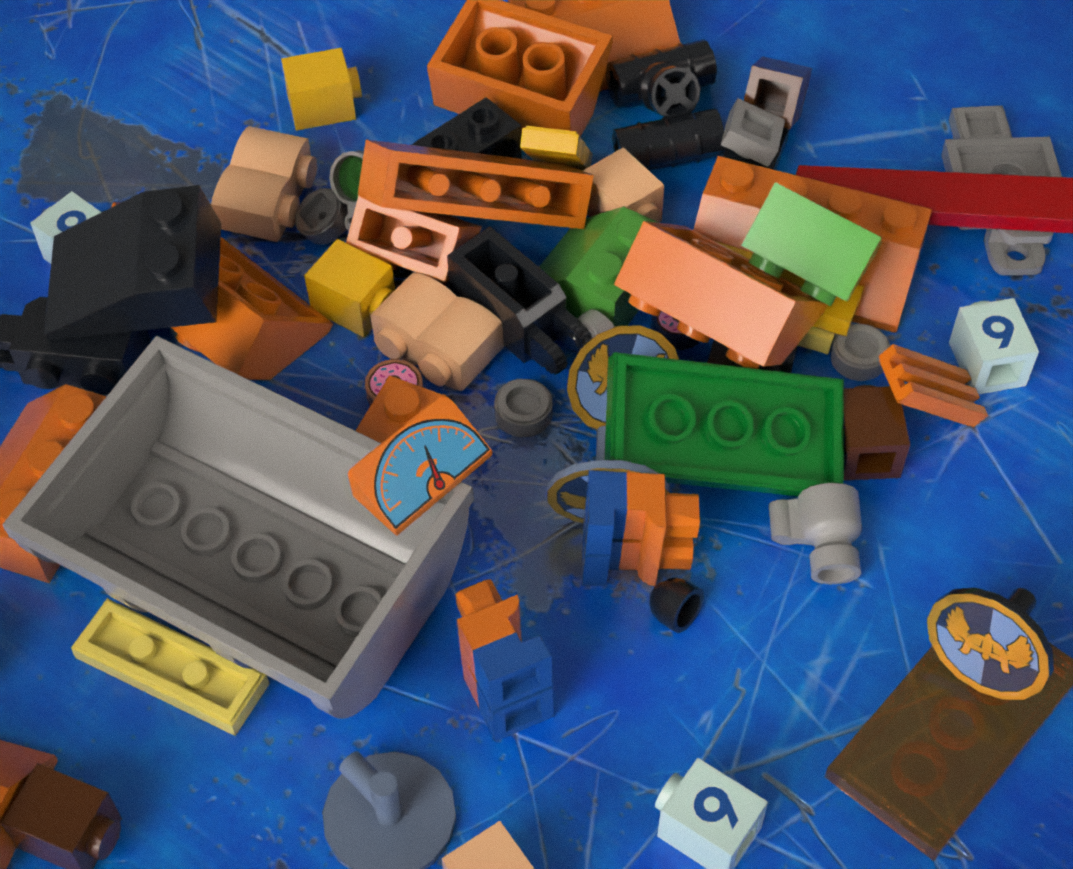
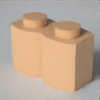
M251 126L245 128L237 141L230 165L226 167L219 178L211 201V206L221 221V230L277 242L282 237L286 227L292 228L295 225V216L300 205L299 197L304 187L310 188L312 186L317 171V159L311 156L308 138Z
M413 272L370 315L374 342L378 349L390 359H402L418 365L424 377L437 386L446 385L452 389L463 391L504 348L502 321L495 314L470 299L457 297L437 280L417 272Z

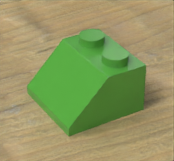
M775 182L741 246L754 252L748 262L751 265L778 279L781 277L784 269L805 279L800 289L802 292L832 306L836 297L847 302L849 301L883 242L882 237Z
M623 206L586 218L584 229L570 228L539 266L540 269L560 285L566 296V310L576 318L587 310H597L606 316L615 327L628 326L639 309L628 302L631 294L615 286L614 283L643 221H657Z

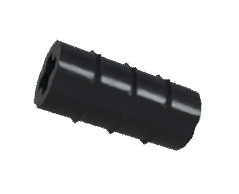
M704 39L686 44L678 43L674 47L662 50L656 48L653 52L637 56L632 54L629 58L609 62L607 64L606 81L609 94L615 106L620 108L636 103L642 104L637 92L638 80L642 72L649 65L659 61L671 62L691 71L698 79L700 87L714 84L717 66L709 43ZM660 86L661 97H663L664 89Z
M715 108L694 113L689 111L687 114L670 118L664 116L660 120L645 123L638 121L636 125L613 129L612 134L614 152L624 147L649 171L667 166L674 168L677 164L691 161L699 163L701 159L723 155L726 147L721 146L724 128L720 114Z

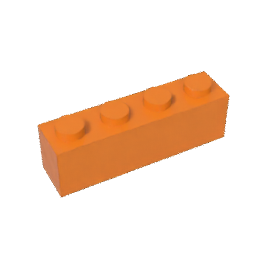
M366 139L358 196L381 208L584 229L594 175L559 163Z

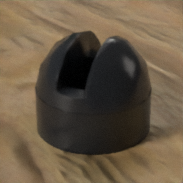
M677 577L669 578L655 585L651 591L649 602L651 612L661 624L676 633H681L689 628L698 616L703 605L704 592L701 588L687 580Z

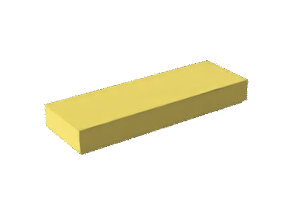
M108 598L71 647L76 659L236 736L269 686L267 675L258 670L240 667L218 655L211 647Z

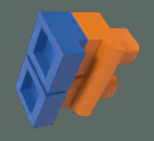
M589 470L582 530V586H607L609 570H637L639 578L651 586L656 585L659 569L691 570L693 538L698 537L700 527L699 495L665 493V474Z
M491 579L458 591L455 596L457 608L462 615L461 618L457 619L463 676L494 741L496 742L554 717L551 654L540 635L522 642L518 595L502 601Z

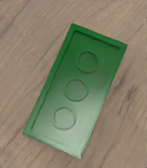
M614 352L608 358L605 460H622L645 465L660 474H665L667 483L799 496L803 490L811 486L825 483L844 484V379Z

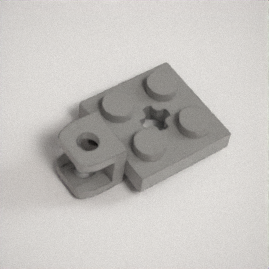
M1050 137L945 139L942 159L945 172L1062 177ZM959 227L960 230L987 229V228ZM987 229L984 244L990 265L996 273L1002 276L1037 275L1041 273L1045 262L1043 244L1051 242L1054 232ZM1012 251L1020 252L1026 259L1021 261L1014 260L1007 253Z

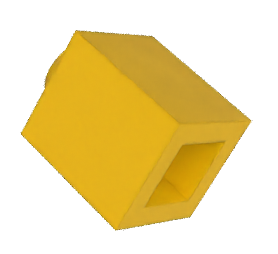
M342 47L281 58L287 96L296 131L356 120L353 99L362 97L357 68H347Z
M339 239L334 241L304 275L310 306L327 319L364 338L373 329L370 315L395 291L392 265Z

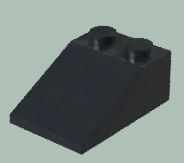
M195 185L141 192L54 236L44 336L48 341L214 323L217 321L221 221L201 187Z

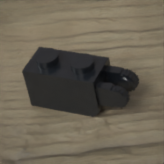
M490 226L447 255L449 290L457 297L470 299L495 314L502 321L504 346L524 364L532 358L551 374H559L567 368L568 363L564 355L565 353L554 342L559 339L568 348H571L573 352L578 354L580 349L593 339L588 328H585L583 323L581 324L576 317L566 310V296L560 285Z
M39 297L26 304L22 316L1 314L0 368H4L6 371L19 372L23 384L33 385L41 389L59 388L67 384L100 395H107L151 342L147 330L48 341L44 336L48 297Z

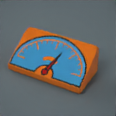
M442 394L356 463L348 471V478L353 497L397 536L493 454L492 449L457 405L445 394Z

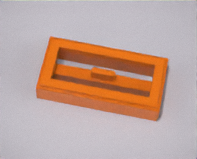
M892 344L878 356L897 403L971 427H975L988 417L984 406L973 403L980 396L976 388L965 385L971 380L967 370Z

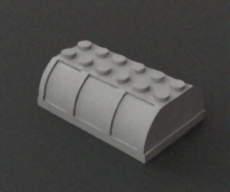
M156 336L2 526L8 536L14 539L26 552L46 562L58 563L103 587L105 592L117 601L137 611L150 612L209 644L213 651L223 658L243 668H254L310 698L318 709L335 718L345 719L363 710L378 696L444 595L463 546L468 524L469 507L474 501V495L471 486L460 482L396 536L353 497L348 478V471L381 443Z

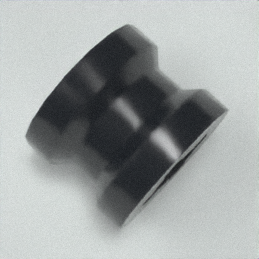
M659 61L649 65L642 72L638 80L637 92L639 100L647 109L663 117L670 118L687 114L695 109L700 97V86L698 79L691 71L671 62ZM660 86L664 89L663 97H661Z

